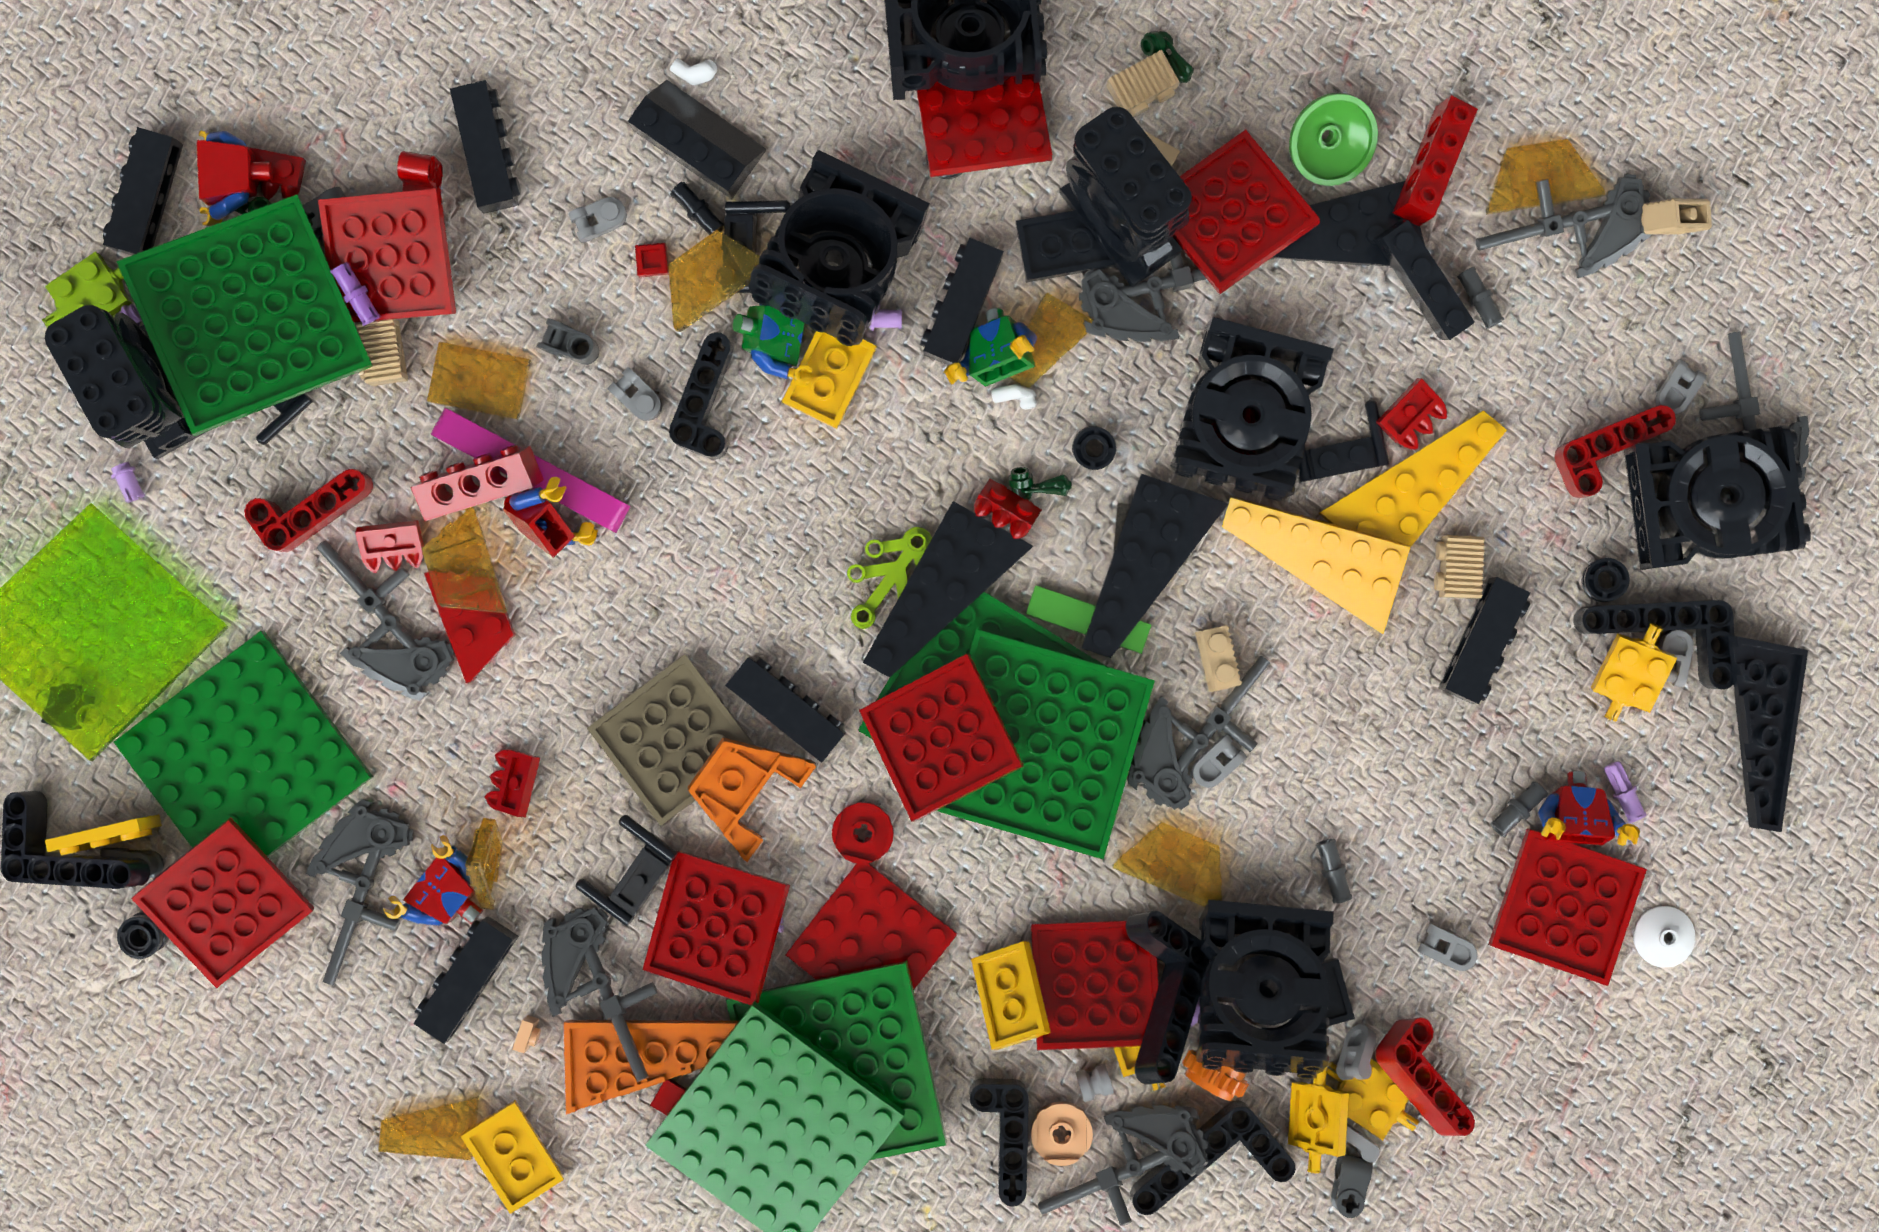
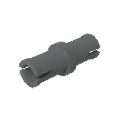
M1471 267L1457 276L1470 298L1468 301L1470 306H1475L1486 329H1490L1505 320L1491 298L1493 295L1492 291L1486 289L1475 267Z
M1533 781L1518 798H1512L1508 802L1509 806L1494 821L1490 822L1491 827L1500 836L1505 838L1522 819L1527 820L1530 817L1529 812L1548 796L1547 791L1539 783Z
M1327 839L1318 842L1316 846L1324 867L1322 875L1324 878H1327L1333 903H1343L1351 900L1352 895L1350 894L1345 877L1347 869L1345 864L1341 863L1336 840Z

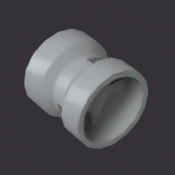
M1105 1063L1097 1065L1089 1073L1086 1070L1075 1072L1084 1102L1093 1100L1096 1094L1107 1096L1114 1093Z

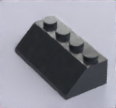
M668 80L647 94L628 120L634 132L730 199L735 196L766 152V148Z

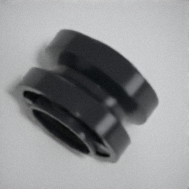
M1089 426L1076 434L1072 443V452L1074 458L1081 466L1090 470H1099L1108 466L1114 459L1116 443L1113 436L1107 430L1097 426ZM1092 439H1097L1102 443V451L1098 456H1089L1085 450L1086 444Z
M1602 558L1592 562L1586 567L1581 578L1584 592L1589 598L1597 602H1609L1620 598L1627 591L1630 582L1627 568L1620 561L1612 558ZM1601 572H1607L1612 576L1613 583L1609 589L1601 587L1598 583V576Z
M143 911L124 921L117 933V941L121 950L127 956L135 959L150 957L163 948L169 939ZM139 929L146 932L148 940H144L140 936Z

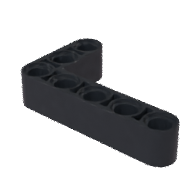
M1708 600L1592 606L1581 608L1574 615V627L1582 634L1647 632L1650 626L1647 618L1650 610H1654L1658 616L1655 625L1662 627V631L1696 629L1698 677L1704 687L1708 689H1728L1733 686L1728 636H1735L1732 607L1725 601ZM1712 607H1715L1719 614L1715 622L1709 616V611ZM1682 608L1688 613V619L1684 624L1678 617L1679 611ZM1620 611H1623L1627 616V623L1623 627L1617 622V615ZM1590 612L1597 619L1596 625L1592 629L1586 623V617ZM1715 637L1720 641V649L1716 653L1711 648V641ZM1716 668H1719L1722 672V679L1719 683H1716L1713 679V672Z
M40 791L13 792L6 796L3 804L1 873L7 881L121 889L142 886L149 880L150 867L144 859L78 854L61 856L60 853H46L45 840L48 804L45 795Z
M1151 911L1131 915L1126 921L1128 937L1165 963L1135 1063V1075L1145 1085L1167 1083L1175 1079L1200 996L1202 977L1210 962L1209 958L1200 950V939L1163 913Z
M1236 1100L1228 1103L1199 1128L1205 1134L1204 1140L1207 1141L1212 1132H1223V1138L1219 1143L1212 1144L1208 1142V1148L1205 1152L1207 1153L1209 1163L1205 1166L1206 1169L1240 1140L1275 1181L1286 1182L1295 1173V1163L1288 1152L1250 1107L1242 1101ZM1241 1110L1246 1112L1247 1116L1244 1122L1240 1124L1232 1122V1116L1235 1112ZM1260 1134L1266 1135V1143L1263 1146H1252V1140L1255 1136ZM1278 1158L1286 1159L1284 1169L1280 1171L1272 1170V1164ZM1164 1163L1153 1167L1131 1187L1130 1197L1135 1210L1142 1215L1155 1213L1198 1175L1190 1176L1188 1173H1182V1170L1175 1172L1177 1175L1176 1179L1170 1184H1165L1161 1181L1162 1175L1167 1171H1175L1171 1170L1170 1165L1166 1166ZM1148 1191L1153 1194L1152 1200L1146 1204L1137 1201L1139 1194Z

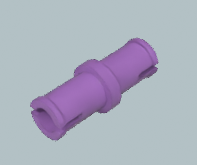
M346 262L330 272L345 294L344 300L346 303L350 302L362 325L366 326L381 316L367 296L368 290L366 286H361L349 266L350 264Z

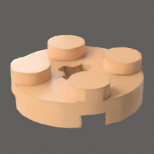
M1058 1101L1038 1110L1031 1125V1140L1033 1147L1044 1160L1053 1165L1067 1166L1077 1162L1089 1150L1093 1140V1130L1090 1120L1082 1108L1070 1102ZM1059 1126H1065V1130H1070V1135L1065 1136L1064 1141H1059L1058 1136L1053 1135V1131L1058 1130Z

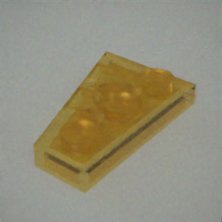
M1045 293L1027 325L1037 336V341L1033 346L1035 350L1031 352L1035 367L1008 378L1021 386L1031 387L1087 334L1083 324L1084 320L1092 323L1093 319L1051 294Z
M479 1096L430 1109L417 1110L384 1118L381 1121L378 1152L471 1160L473 1155L461 1138V1134L477 1123Z

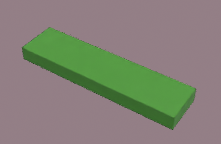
M1035 585L1026 615L1086 635L1095 605ZM1139 621L1120 647L1142 654L1151 624Z

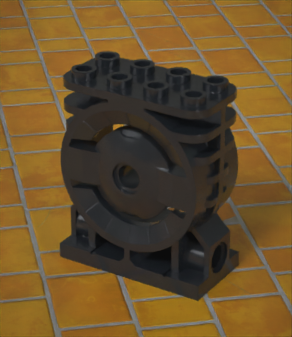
M884 0L893 100H904L905 91L930 89L936 82L956 90L979 91L997 85H1004V81L1011 76H1014L1015 84H1022V75L1032 74L1034 83H1039L1041 76H1046L1045 59H1047L1046 40H1043L1042 34L1044 32L1043 13H1040L1039 8L1041 0H986L987 3L981 2V0H953L954 4L949 7L947 0ZM939 17L936 25V42L931 37V31L935 21ZM1002 17L1006 21L1010 32V37L1006 41H1004L1005 25Z
M1122 107L1107 109L1077 131L1073 145L1074 157L1066 163L1069 183L1060 188L1059 193L1070 208L1077 212L1078 218L1092 233L1093 238L1107 256L1110 257L1130 286L1134 287L1181 254L1182 248L1173 238V235L1189 222V207L1192 195L1187 185L1130 112Z
M817 150L812 159L811 168L800 186L798 200L784 214L781 224L775 232V236L770 238L767 250L762 252L759 264L755 265L751 272L749 291L752 294L753 300L761 305H769L779 310L790 319H798L808 324L810 328L817 332H825L837 338L840 343L846 346L859 345L864 338L865 331L868 330L872 323L873 316L878 312L881 302L889 290L897 267V258L907 256L914 243H917L930 203L827 153ZM867 256L870 260L871 267H868ZM828 262H834L839 266H831Z
M86 305L48 326L45 332L46 345L93 430L99 436L109 438L124 448H131L144 441L153 458L159 459L202 435H192L144 325L139 326L124 313L118 312L111 315L109 312L94 305Z
M1212 317L1205 326L1202 337L1203 342L1198 361L1203 367L1205 374L1199 379L1190 394L1183 423L1180 427V435L1176 442L1174 458L1170 466L1176 469V475L1193 478V475H1200L1205 477V482L1213 485L1222 486L1223 483L1227 482L1234 484V489L1250 494H1252V491L1265 492L1264 497L1267 499L1282 501V499H1287V497L1294 495V485L1300 473L1299 466L1301 459L1304 457V447L1311 425L1312 411L1309 395L1322 387L1327 364L1331 360L1334 348ZM1233 347L1252 351L1256 354L1231 358ZM1270 356L1287 361L1293 360V369L1291 370L1288 366L1270 358ZM1211 361L1219 362L1218 366L1214 368ZM1240 376H1261L1271 380L1280 387L1286 395L1289 405H1293L1294 411L1286 409L1281 395L1275 388L1261 381H1240L1233 384L1224 393L1206 387L1209 383L1222 387L1230 380ZM1304 385L1311 386V388L1306 390ZM1251 408L1257 413L1256 423H1248L1244 420V409ZM1199 417L1214 420L1222 438L1228 444L1240 450L1255 451L1265 448L1278 437L1291 440L1290 445L1280 443L1272 450L1258 455L1241 454L1223 444L1216 435L1213 425L1201 422Z
M1780 425L1771 428L1765 427L1756 430H1743L1699 439L1683 449L1672 441L1635 444L1624 449L1640 570L1688 564L1695 554L1714 559H1727L1804 549L1806 542H1809L1811 539V532L1808 523H1804L1803 511L1806 510V498L1799 489L1798 480L1802 478V469L1800 462L1795 461L1794 449L1797 448L1798 444L1795 430H1790L1788 425ZM1703 448H1706L1708 466L1700 471L1694 479L1690 491V501L1692 509L1700 521L1717 530L1719 547L1716 546L1714 533L1705 529L1696 521L1690 511L1687 499L1689 482L1695 471L1704 463ZM1739 452L1744 454L1745 459L1759 467L1765 475L1770 489V502L1767 512L1754 527L1755 535L1752 538L1749 524L1757 519L1764 508L1766 500L1765 488L1758 472L1748 464L1740 462ZM1669 453L1674 456L1671 462L1669 458ZM1663 472L1658 484L1657 496H1655L1653 475L1651 473ZM1724 487L1729 488L1734 494V499L1730 504L1724 503L1720 497ZM1658 514L1665 530L1672 538L1660 539L1661 532ZM1682 547L1687 549L1684 554L1682 551Z
M1208 900L1199 918V930H1201L1200 950L1210 960L1202 977L1199 999V1032L1197 1034L1199 1046L1196 1053V1061L1202 1063L1203 1068L1217 1070L1221 1069V1066L1234 1067V1071L1249 1073L1253 1072V1069L1265 1070L1266 1074L1272 1076H1281L1285 1072L1297 1073V1077L1303 1079L1316 1078V1074L1324 1071L1329 1064V1056L1326 1053L1329 1046V1037L1327 1036L1329 1018H1327L1330 991L1328 977L1322 962L1330 953V928L1333 925L1334 911ZM1248 954L1268 955H1259L1246 960L1237 971L1218 970L1221 966L1232 968L1237 961ZM1259 987H1268L1272 990L1274 997H1264ZM1218 1002L1233 1003L1235 1009L1240 1014V1016L1235 1012L1232 1006L1220 1004ZM1298 1010L1311 1011V1013H1303L1292 1025L1278 1030L1260 1029L1249 1024L1251 1023L1263 1028H1275L1289 1022Z

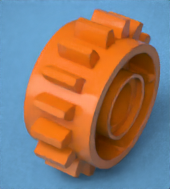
M1194 1050L1188 1051L1182 1062L1187 1067L1184 1073L1186 1077L1224 1100L1232 1101L1234 1096L1238 1098L1243 1097L1249 1086L1247 1081L1244 1080L1247 1073L1236 1072L1234 1067L1221 1066V1069L1217 1070L1205 1069L1202 1067V1063L1196 1061L1197 1052Z

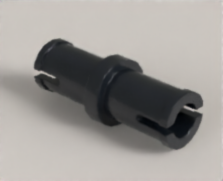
M684 181L672 189L671 197L688 212L687 217L691 221H696L709 234L711 239L716 238L722 233L724 223L708 208L709 204L705 199L700 200Z

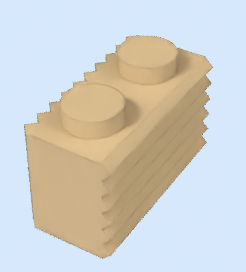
M1159 50L1157 53L1110 77L1106 86L1116 105L1126 109L1133 117H1136L1149 109V103L1157 99L1162 103L1176 94L1174 90L1177 89L1179 80L1163 51Z
M1672 198L1645 203L1642 206L1641 222L1646 235H1679L1710 230L1712 227L1711 207L1708 199Z
M377 320L366 326H363L362 322H357V332L373 366L359 372L360 378L371 386L408 381L399 320Z
M1445 535L1442 536L1441 542H1437L1436 559L1441 561L1440 572L1435 574L1434 589L1439 591L1440 598H1482L1484 537Z
M1227 625L1195 632L1210 692L1242 684V681L1239 680L1241 677L1238 674L1239 669L1236 668L1238 665L1235 662L1237 657L1233 656L1235 653L1232 650L1234 645L1231 644L1233 639L1229 638L1231 635L1228 632L1230 627Z

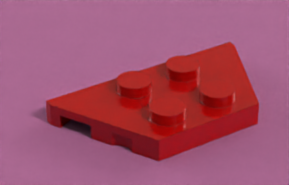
M436 572L424 573L465 682L471 683L477 678L476 676L487 664H490L498 655L503 646H506L515 636L495 580L490 577Z

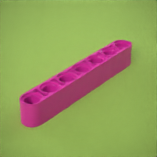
M444 408L431 432L432 436L474 458L487 453H491V456L495 457L501 455L500 450L515 445L447 408ZM535 456L544 480L532 489L538 487L545 489L551 477L560 478L558 487L566 486L567 488L558 503L617 533L631 507L630 505ZM499 466V471L507 475L506 470Z

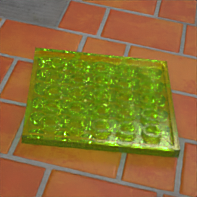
M90 503L0 588V680L92 762L229 627L99 509Z

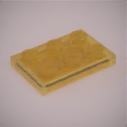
M439 342L427 402L519 420L531 360Z

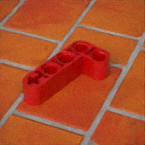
M406 151L400 153L397 173L399 179L403 182L402 192L440 188L441 190L443 167L435 156Z
M1665 405L1655 406L1559 446L1555 451L1554 458L1569 494L1575 498H1585L1598 493L1602 488L1603 481L1595 461L1668 432L1676 422L1674 411ZM1660 417V423L1647 428L1645 422ZM1625 425L1631 426L1634 430L1632 440L1628 439L1624 434ZM1597 436L1602 437L1606 442L1604 451H1600L1596 447L1595 441ZM1569 447L1576 450L1578 454L1576 463L1571 462L1567 457ZM1581 476H1585L1589 480L1590 486L1588 491L1582 490L1579 486Z
M348 469L285 514L275 502L255 498L246 504L244 509L245 517L268 549L290 552L365 499L372 492L373 481L364 472ZM354 478L360 480L357 482L359 487L357 490L351 488L354 486L352 481ZM333 494L336 498V504L332 509L328 510L325 506V500L329 495ZM265 505L268 509V515L265 520L261 521L258 518V510ZM308 512L311 516V522L307 527L303 528L300 518L304 513ZM283 530L286 534V540L279 546L275 541V537L279 531Z
M1422 1017L1396 1021L1376 1048L1375 1056L1378 1064L1441 1136L1469 1135L1475 1126L1472 1112L1422 1055L1433 1039L1434 1031L1430 1021Z

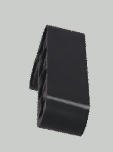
M718 332L711 333L705 338L669 428L670 438L676 445L713 460L725 456L728 450V442L719 431L707 427L705 424L733 355L731 342L727 336ZM722 342V345L725 348L724 352H717L715 361L718 364H720L719 367H717L712 362L705 360L706 358H708L710 361H713L715 352L711 347L712 345L718 346L719 343ZM707 369L713 370L715 373L713 381L709 384H702L699 380L701 372ZM701 398L704 403L703 408L696 413L690 412L688 409L690 400ZM682 426H690L692 428V436L687 441H679L677 438V432ZM711 437H718L721 441V446L716 452H708L705 448L706 441Z
M977 1079L972 1083L969 1090L971 1105L980 1112L999 1113V1198L1007 1206H1018L1025 1200L1027 1193L1029 1103L1027 1088L1024 1083L1016 1079ZM982 1088L988 1089L992 1096L988 1101H978L975 1098L977 1090ZM1011 1089H1018L1023 1095L1018 1102L1013 1103L1006 1099L1007 1092ZM1011 1120H1016L1022 1124V1128L1017 1133H1009L1006 1131L1005 1125ZM1012 1151L1018 1152L1021 1155L1020 1161L1016 1164L1007 1163L1004 1160L1007 1153ZM1009 1175H1015L1016 1189L1014 1194H1009L1008 1192L1010 1187Z

